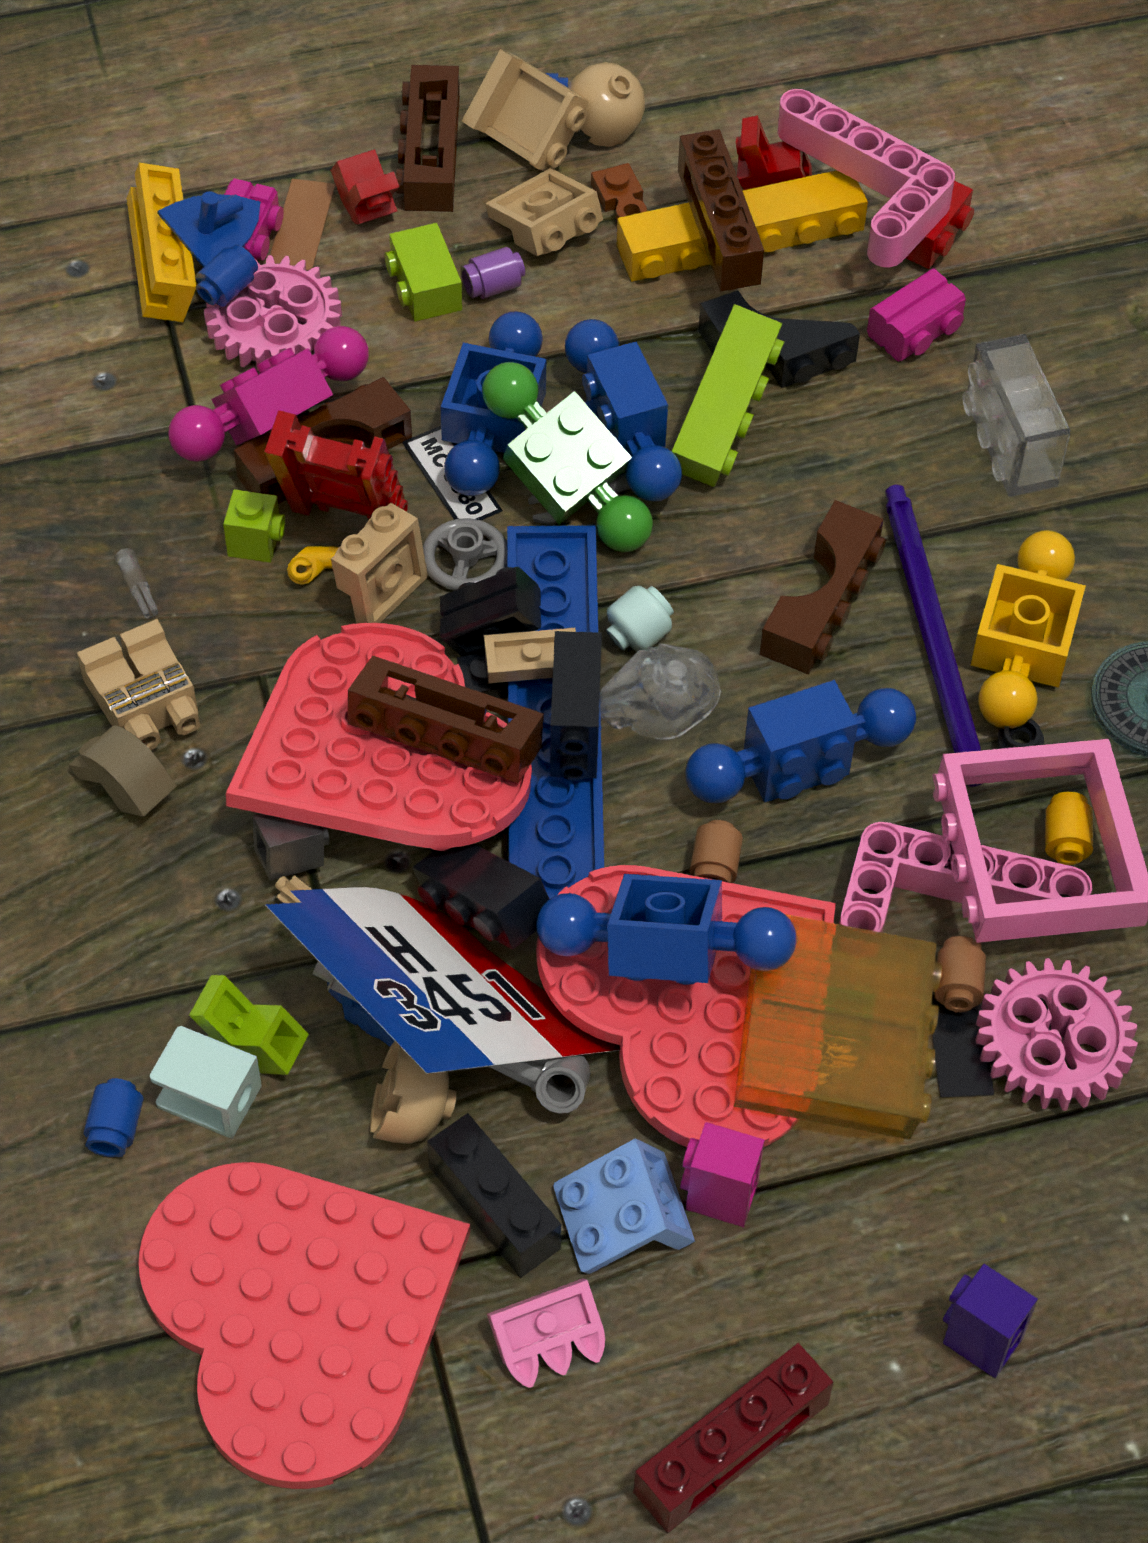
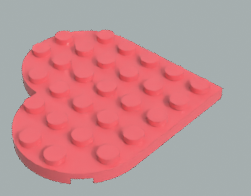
M357 623L341 626V633L331 635L322 640L316 635L298 647L289 657L226 791V806L405 845L445 851L450 848L462 847L483 841L508 827L520 815L528 801L531 789L532 765L529 766L521 781L516 783L349 725L348 689L372 656L465 687L463 673L459 664L454 665L445 655V647L433 638L419 631L399 625ZM388 677L389 689L398 691L401 685H405L409 688L406 695L416 698L415 685ZM486 712L485 722L493 714ZM497 717L498 727L505 728L507 723Z
M637 865L609 866L589 872L588 877L578 881L569 888L566 886L558 895L564 893L580 895L594 906L597 913H611L624 874L696 879L708 878ZM722 881L723 922H738L745 913L752 909L770 907L784 913L793 923L797 935L795 951L786 964L771 971H758L748 967L739 959L734 951L717 950L708 983L697 982L685 985L672 980L659 979L633 981L625 977L609 976L608 942L595 941L587 951L576 956L566 957L549 951L542 944L538 936L536 948L538 972L548 997L565 1018L595 1038L620 1045V1070L626 1091L639 1113L658 1132L668 1139L687 1147L690 1138L700 1139L704 1124L708 1122L765 1139L764 1147L779 1140L794 1127L803 1115L816 1086L822 1039L821 1025L825 990H827L836 903Z
M239 1162L213 1167L187 1179L169 1193L151 1216L142 1237L139 1251L140 1281L146 1301L162 1329L182 1346L202 1355L197 1378L198 1402L206 1429L222 1456L242 1473L268 1485L290 1489H310L334 1484L333 1480L345 1476L360 1467L364 1469L371 1464L392 1441L403 1420L471 1233L470 1224L285 1168L255 1162Z

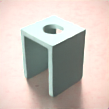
M183 1026L176 1028L150 1073L151 1082L163 1087L156 1100L158 1109L231 1139L236 1134L262 1086L257 1056Z

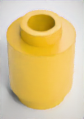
M1061 792L1054 795L1045 810V851L1048 856L1055 859L1058 863L1075 865L1088 858L1093 852V809L1088 804V799L1077 792Z

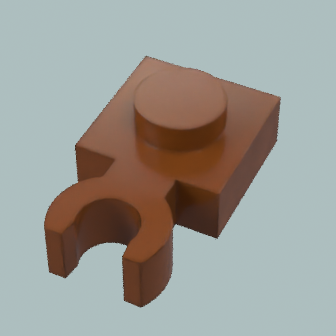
M629 163L591 173V186L593 190L597 191L598 199L604 211L608 212L616 209V224L619 217L647 212V207L643 202V189Z

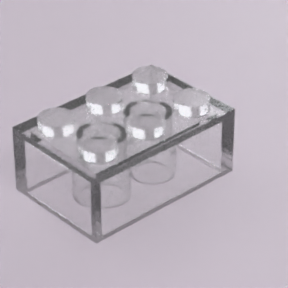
M1026 334L976 344L973 362L968 365L969 384L967 391L963 392V405L966 414L973 416L976 422L977 436L983 449L987 448L989 451L995 479L998 482L1002 481L1009 497L1058 487L1071 430Z

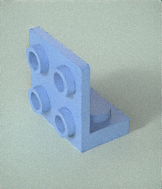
M636 1138L561 1178L553 1185L579 1268L586 1274L599 1270L653 1240L677 1250L695 1242L665 1153Z

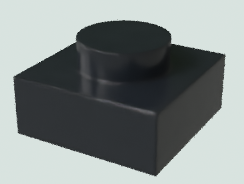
M485 653L457 657V664H459L462 670L465 687L499 699L508 697V682H488Z

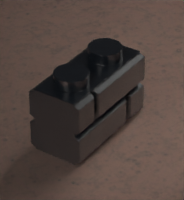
M519 566L502 568L497 571L496 575L476 583H464L459 586L458 590L440 596V614L442 615V618H440V636L447 645L463 657L484 650V635L538 630L541 628V611L538 608L541 606V589Z

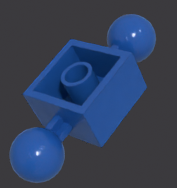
M508 312L494 321L489 331L488 340L490 348L468 343L462 344L440 407L442 440L457 443L446 456L444 474L449 485L462 495L478 496L486 493L495 485L500 473V464L494 451L505 453L507 445L526 430L517 418L506 419L499 417L486 406L482 395V385L488 372L495 366L505 362H515L524 365L534 374L537 380V402L542 407L546 395L547 359L536 356L541 350L543 336L537 321L523 312Z
M597 319L580 321L568 332L564 346L565 354L570 364L578 371L586 373L582 375L583 387L586 393L585 403L632 457L625 470L626 480L631 491L643 500H664L677 490L682 478V468L677 456L668 448H665L668 403L637 341L619 346L615 331L607 323Z
M836 681L826 682L749 707L744 750L736 752L729 746L718 743L707 744L698 748L687 762L685 769L686 782L691 792L697 798L708 803H723L732 799L741 790L745 778L750 776L764 803L777 798L789 799L798 795L802 790L820 784L831 785L849 775L854 744L857 741L866 739L880 747H893L904 742L914 730L916 711L911 700L901 691L893 688H880L866 695L861 701L857 713L853 714Z
M624 874L611 913H597L594 906L584 897L577 894L564 893L549 899L540 909L536 921L537 933L542 944L549 951L560 956L571 957L587 951L595 941L608 942L609 976L625 977L633 981L659 979L672 980L685 985L697 982L708 983L717 950L734 951L739 959L748 967L758 971H771L780 968L789 961L797 943V935L793 923L784 913L774 908H755L745 913L738 922H723L722 880Z

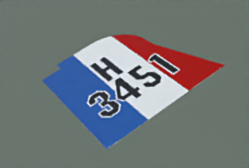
M351 887L294 890L290 892L300 903L265 904L426 1074L620 1050V1045L595 1038L572 1024L555 1007L543 989L487 950L468 930L437 909L429 908L425 903L416 899L378 888Z

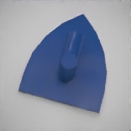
M207 191L201 196H193L158 210L157 214L204 267L224 248H232L235 244L244 247L248 243L258 224L261 202L238 195H222Z

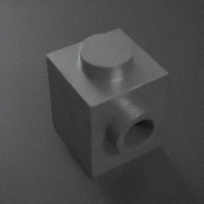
M261 813L253 815L254 850L270 881L282 876H289L324 866V846L329 844V834L326 827Z

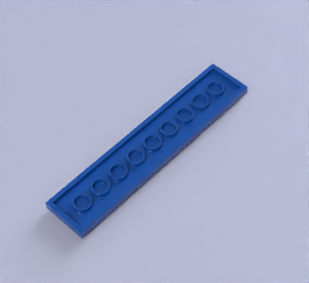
M507 526V567L514 568L519 566L541 589V606L538 607L541 611V628L535 631L575 628L576 632L598 633L596 526ZM553 678L508 682V702L543 713L544 720L542 748L531 763L532 774L529 798L520 815L509 825V862L541 878L547 895L551 899L558 895L566 886L569 888L578 881L588 877L589 872L604 868L600 703L597 779L584 778L572 781L563 777H550Z

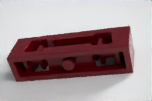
M797 1343L635 1471L633 1493L668 1534L828 1406L834 1383L833 1380L807 1351Z

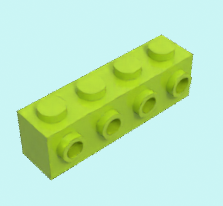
M734 304L672 449V452L677 456L681 464L683 475L712 487L716 486L721 473L729 476L738 455L737 451L731 449L736 436L742 439L745 438L754 416L747 412L752 399L760 402L769 381L768 377L762 375L766 364L769 363L775 366L785 341L777 339L782 323Z

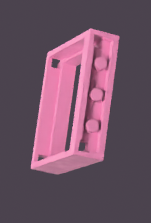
M1109 739L943 754L938 773L932 775L935 785L933 797L936 802L941 801L944 811L941 819L942 834L945 842L952 843L954 851L951 862L952 874L955 883H962L965 895L962 899L963 918L968 917L969 923H972L976 943L1146 925L1148 921V872ZM1083 774L1116 892L996 904L965 785Z

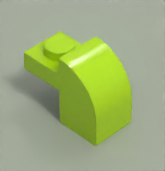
M225 975L210 976L189 1014L208 1034V1037L257 1056L259 1072L263 1074L288 1075L309 1035L281 1005H253Z

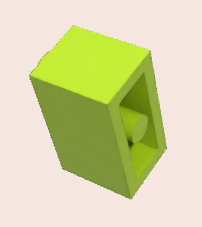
M433 223L390 233V251L384 253L387 271L390 277H397L396 289L402 307H409L414 322L461 311L462 282L438 224Z

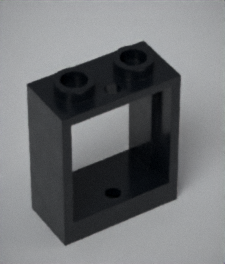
M555 631L550 777H563L572 781L584 778L597 779L602 633Z

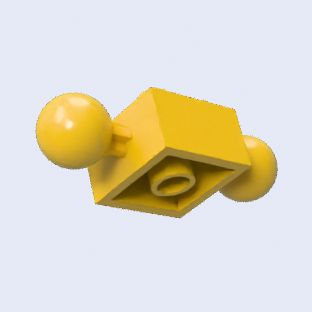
M1039 531L1024 540L1018 551L1017 562L1019 569L997 564L970 665L997 672L987 678L981 686L978 704L983 717L990 724L998 728L1004 729L1005 726H1010V729H1014L1024 725L1031 719L1038 702L1037 692L1031 681L1058 688L1060 686L1086 585L1065 581L1074 568L1075 553L1068 539L1055 531Z

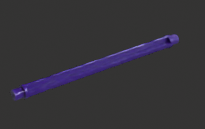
M892 485L885 491L887 499L886 511L889 515L954 753L981 751L913 512L912 502L906 497L902 485ZM972 784V785H967V786L975 787V786H979V785H982V784Z

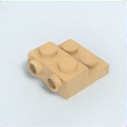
M552 168L485 203L488 217L511 229L514 243L536 256L561 249L568 239L592 232L596 229L598 223L603 221L597 191Z
M392 503L388 506L377 508L372 513L365 527L358 534L347 536L331 558L336 586L339 590L351 596L356 624L381 623L428 578L418 518Z

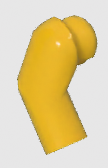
M305 547L288 564L287 573L289 578L294 583L303 585L314 580L325 569H333L331 558L339 547Z

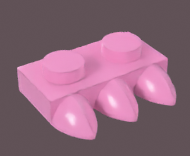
M579 1279L487 1313L503 1364L507 1366L511 1375L518 1382L528 1388L533 1387L538 1375V1354L542 1356L545 1363L551 1369L561 1375H566L570 1367L572 1341L586 1358L595 1363L600 1362L605 1348L604 1328L587 1279Z

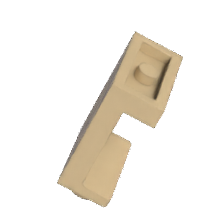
M500 49L462 122L475 130L489 135L528 160L529 164L542 171L550 168L555 170L564 161L567 154V146L574 133L586 121V108L589 101L520 57Z

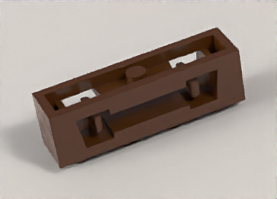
M411 65L410 81H403L402 104L403 106H408V110H401L400 134L406 135V139H399L398 163L404 164V169L396 170V178L399 184L396 194H404L405 211L453 212L460 102L459 66ZM424 111H427V120H440L438 142L439 167H437V156L423 155Z
M720 129L681 135L679 140L678 174L720 292L761 285L764 248Z
M376 656L370 658L348 689L349 725L516 783L521 781L542 748L543 713ZM388 677L415 685L416 698L406 695L409 688L405 685H401L398 691L389 689ZM487 710L512 720L505 728L498 727L496 716H489L486 722L485 716Z

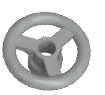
M462 518L443 523L428 535L423 544L427 574L437 584L450 590H458L459 586L464 583H476L496 575L497 571L502 568H507V541L505 537L494 526L481 520ZM483 536L487 537L490 541L483 540ZM438 545L452 554L455 563L452 576L443 572L435 561V550ZM496 555V561L490 570L478 577L467 578L469 568L475 565L478 559Z

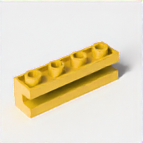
M138 163L135 172L136 187L130 186L126 199L142 317L184 322L197 286L192 254L157 214L158 210L184 200L179 169Z

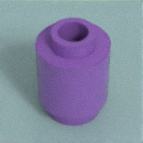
M503 247L469 259L467 265L461 266L460 273L467 294L471 298L479 296L485 299L520 287L521 277L525 276V266L518 252L513 253L509 247Z

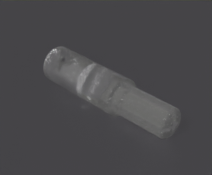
M125 548L120 550L115 555V560L120 566L125 582L132 596L136 598L144 617L152 619L140 591H142L154 617L158 615L159 611L150 594L151 589L132 549Z

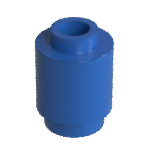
M235 244L232 248H224L196 274L195 278L198 284L196 290L206 303L224 307L254 280V273L258 270V264L250 252L238 244Z
M112 1078L107 1080L106 1083L95 1087L83 1132L87 1138L85 1146L91 1152L106 1157H121L125 1155L126 1148L133 1144L144 1100L143 1095L136 1090V1086L133 1083L124 1079Z

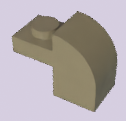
M113 725L103 735L87 741L80 748V755L69 764V767L78 779L101 783L119 810L124 813L145 816L177 787L152 751L132 733L117 725Z

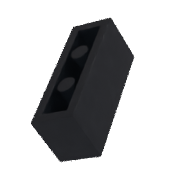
M475 844L454 847L445 851L434 850L412 867L420 883V886L417 888L418 893L429 908L433 910L438 908L449 914L458 924H467L475 928L488 941L496 940L511 949L516 948L537 931L536 921L538 913L549 900L541 878Z
M469 1113L427 1141L429 1168L520 1278L561 1250L562 1224Z

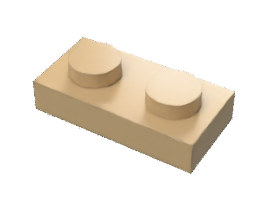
M575 628L484 635L488 682L499 683L553 678L555 631L576 632Z

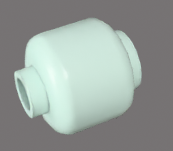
M633 586L608 607L607 617L611 626L606 629V632L620 649L625 650L630 646L637 652H646L671 631L672 621L670 616L674 614V610L665 597L653 586L647 589L642 586Z

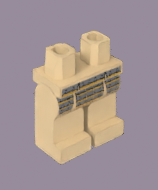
M158 619L120 634L123 652L115 637L77 652L83 681L110 724L126 729L142 741L150 750L157 748L158 744L161 743L159 729L172 724L178 735H187L200 728L194 686L170 648Z

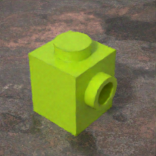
M233 490L223 523L228 557L271 563L276 543L282 540L285 530V515L279 514L276 495Z

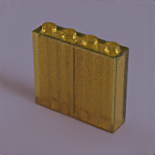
M785 914L793 923L797 935L796 948L792 957L786 964L775 970L758 971L750 968L734 1107L910 1140L919 1123L927 1122L931 1108V1094L924 1093L925 1078L929 1079L931 1077L935 1061V1050L928 1048L929 1035H933L935 1032L939 1011L938 1006L931 1005L932 991L936 992L938 990L942 974V964L935 962L936 943Z

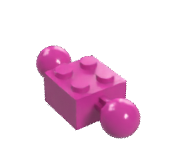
M346 326L332 327L320 335L315 344L313 355L308 348L294 354L290 347L257 364L256 367L259 374L255 367L220 384L223 393L211 399L216 408L211 410L205 406L192 405L181 409L174 415L168 430L172 448L179 456L186 460L194 462L205 461L212 458L221 449L226 432L229 431L235 444L238 445L271 430L278 410L298 415L327 399L333 393L325 380L326 377L334 381H349L358 377L366 368L369 360V348L366 340L353 328Z

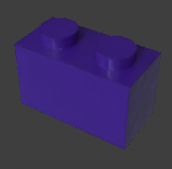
M983 1264L974 1278L965 1274L950 1295L949 1301L952 1304L942 1320L948 1324L943 1344L996 1379L1022 1342L1038 1299L986 1264Z

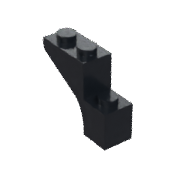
M738 290L700 303L698 332L712 353H714L734 304L782 323L777 339L785 341L775 366L769 363L766 364L781 388L795 383L806 382L814 376L834 369H842L856 362L860 333L851 323L770 317L751 307Z

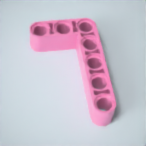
M792 89L785 92L780 98L777 129L780 139L890 198L871 220L867 256L872 263L880 267L890 268L900 264L948 213L955 181L953 169L938 159L809 91Z
M876 822L866 827L861 836L841 912L836 945L839 953L853 962H864L876 955L880 946L894 887L962 903V899L965 896L962 883H955L952 874L951 862L954 855L952 843L945 842L943 835L888 822ZM981 845L996 904L1063 898L1061 894L1071 897L1091 895L1092 882L1089 876L1081 869ZM874 850H882L888 854H878ZM920 861H928L934 865H924ZM1013 883H1020L1022 885H1025L1027 888H1019L1015 886ZM864 889H872V890H874V891H876V892H878V893H877V894H868V893L864 892L863 890H864ZM862 929L867 931L868 934H857L852 930Z

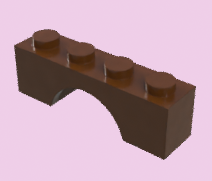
M384 377L370 384L361 385L355 391L335 401L324 403L318 409L298 418L301 426L311 427L314 436L348 445H353L354 439L363 441L365 447L369 449L374 437L383 438L388 450L412 438L411 410ZM269 432L258 438L250 439L242 446L234 449L238 479L248 492L276 495L278 504L287 499L264 453L271 433Z
M834 500L817 531L814 559L824 567L830 580L821 589L807 595L780 596L762 629L759 655L808 675L817 659L821 661L826 659L833 643L832 631L835 626L839 628L844 626L851 609L850 598L853 594L859 596L862 593L869 576V571L866 570L870 562L877 564L882 556L886 545V539L881 537L883 518Z

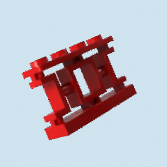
M278 410L264 453L292 512L309 516L313 503L317 504L321 511L328 512L330 507L367 516L368 520L377 508L388 506L390 503L407 512L408 500L404 499L403 486L400 485L398 480V471L393 466V457L389 454L383 438L374 437L370 449L365 447L363 441L354 439L353 445L314 436L311 427L301 426L296 414Z

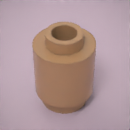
M713 820L701 825L696 831L690 874L697 877L722 880L728 883L735 882L743 842L741 832L731 823L723 820Z
M966 936L951 937L943 943V948L939 950L937 955L935 998L947 1009L954 1012L969 1011L981 1004L984 998L986 955L982 951L981 943H976V939Z

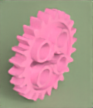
M268 255L266 264L260 265L256 260L258 270L254 273V280L226 306L222 307L217 304L210 305L206 303L207 308L204 309L209 339H214L215 349H225L227 360H231L239 355L241 367H245L251 361H256L257 365L290 347L294 354L307 348L310 352L314 351L315 344L320 335L332 327L341 326L340 317H342L338 289L332 288L330 276L320 278L319 267L306 271L305 260H301L295 266L290 265L289 256H285L280 264H275L271 255Z
M1046 958L1041 971H1037L1035 966L1030 961H1027L1023 970V976L1010 968L1005 982L996 979L993 983L991 994L984 995L981 1005L983 1010L978 1013L976 1026L980 1027V1029H978L975 1041L976 1044L984 1045L980 1057L981 1062L995 1061L990 1073L991 1078L1006 1075L1008 1079L1004 1091H1012L1017 1086L1023 1088L1022 1102L1024 1103L1029 1101L1034 1094L1039 1095L1042 1109L1048 1107L1051 1098L1058 1099L1063 1111H1067L1070 1100L1074 1097L1083 1108L1088 1106L1091 1093L1100 1100H1104L1109 1089L1108 1086L1117 1089L1123 1078L1122 1073L1128 1074L1133 1059L1130 1057L1134 1056L1138 1042L1133 1040L1137 1024L1126 1022L1129 1020L1132 1007L1126 1005L1117 1006L1122 994L1121 990H1113L1106 993L1104 991L1108 979L1106 976L1097 979L1095 982L1089 980V966H1085L1079 974L1072 973L1070 960L1064 962L1061 970H1055L1050 958ZM1040 998H1042V999L1045 1000V1002H1046V1004H1047V1006H1048V1010H1047L1045 1004L1043 1003V1001H1042ZM1060 1003L1073 1004L1078 1010L1066 1009ZM1015 1016H1026L1033 1021V1023L1021 1022L1018 1019H1016ZM1080 1044L1091 1045L1098 1052L1085 1051L1080 1047ZM1034 1057L1046 1058L1051 1061L1052 1065L1039 1064L1034 1060ZM1065 1058H1066L1068 1064L1070 1065V1067H1071L1072 1069H1074V1070H1071V1069H1069V1068L1067 1067V1064H1066V1062H1065V1060H1064Z

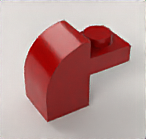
M758 115L742 118L741 136L736 137V149L738 154L737 177L744 190L812 176V165L806 153L784 141L769 144Z
M375 149L339 160L330 170L341 201L355 224L359 225L397 212L392 197L399 188L394 171L384 174Z

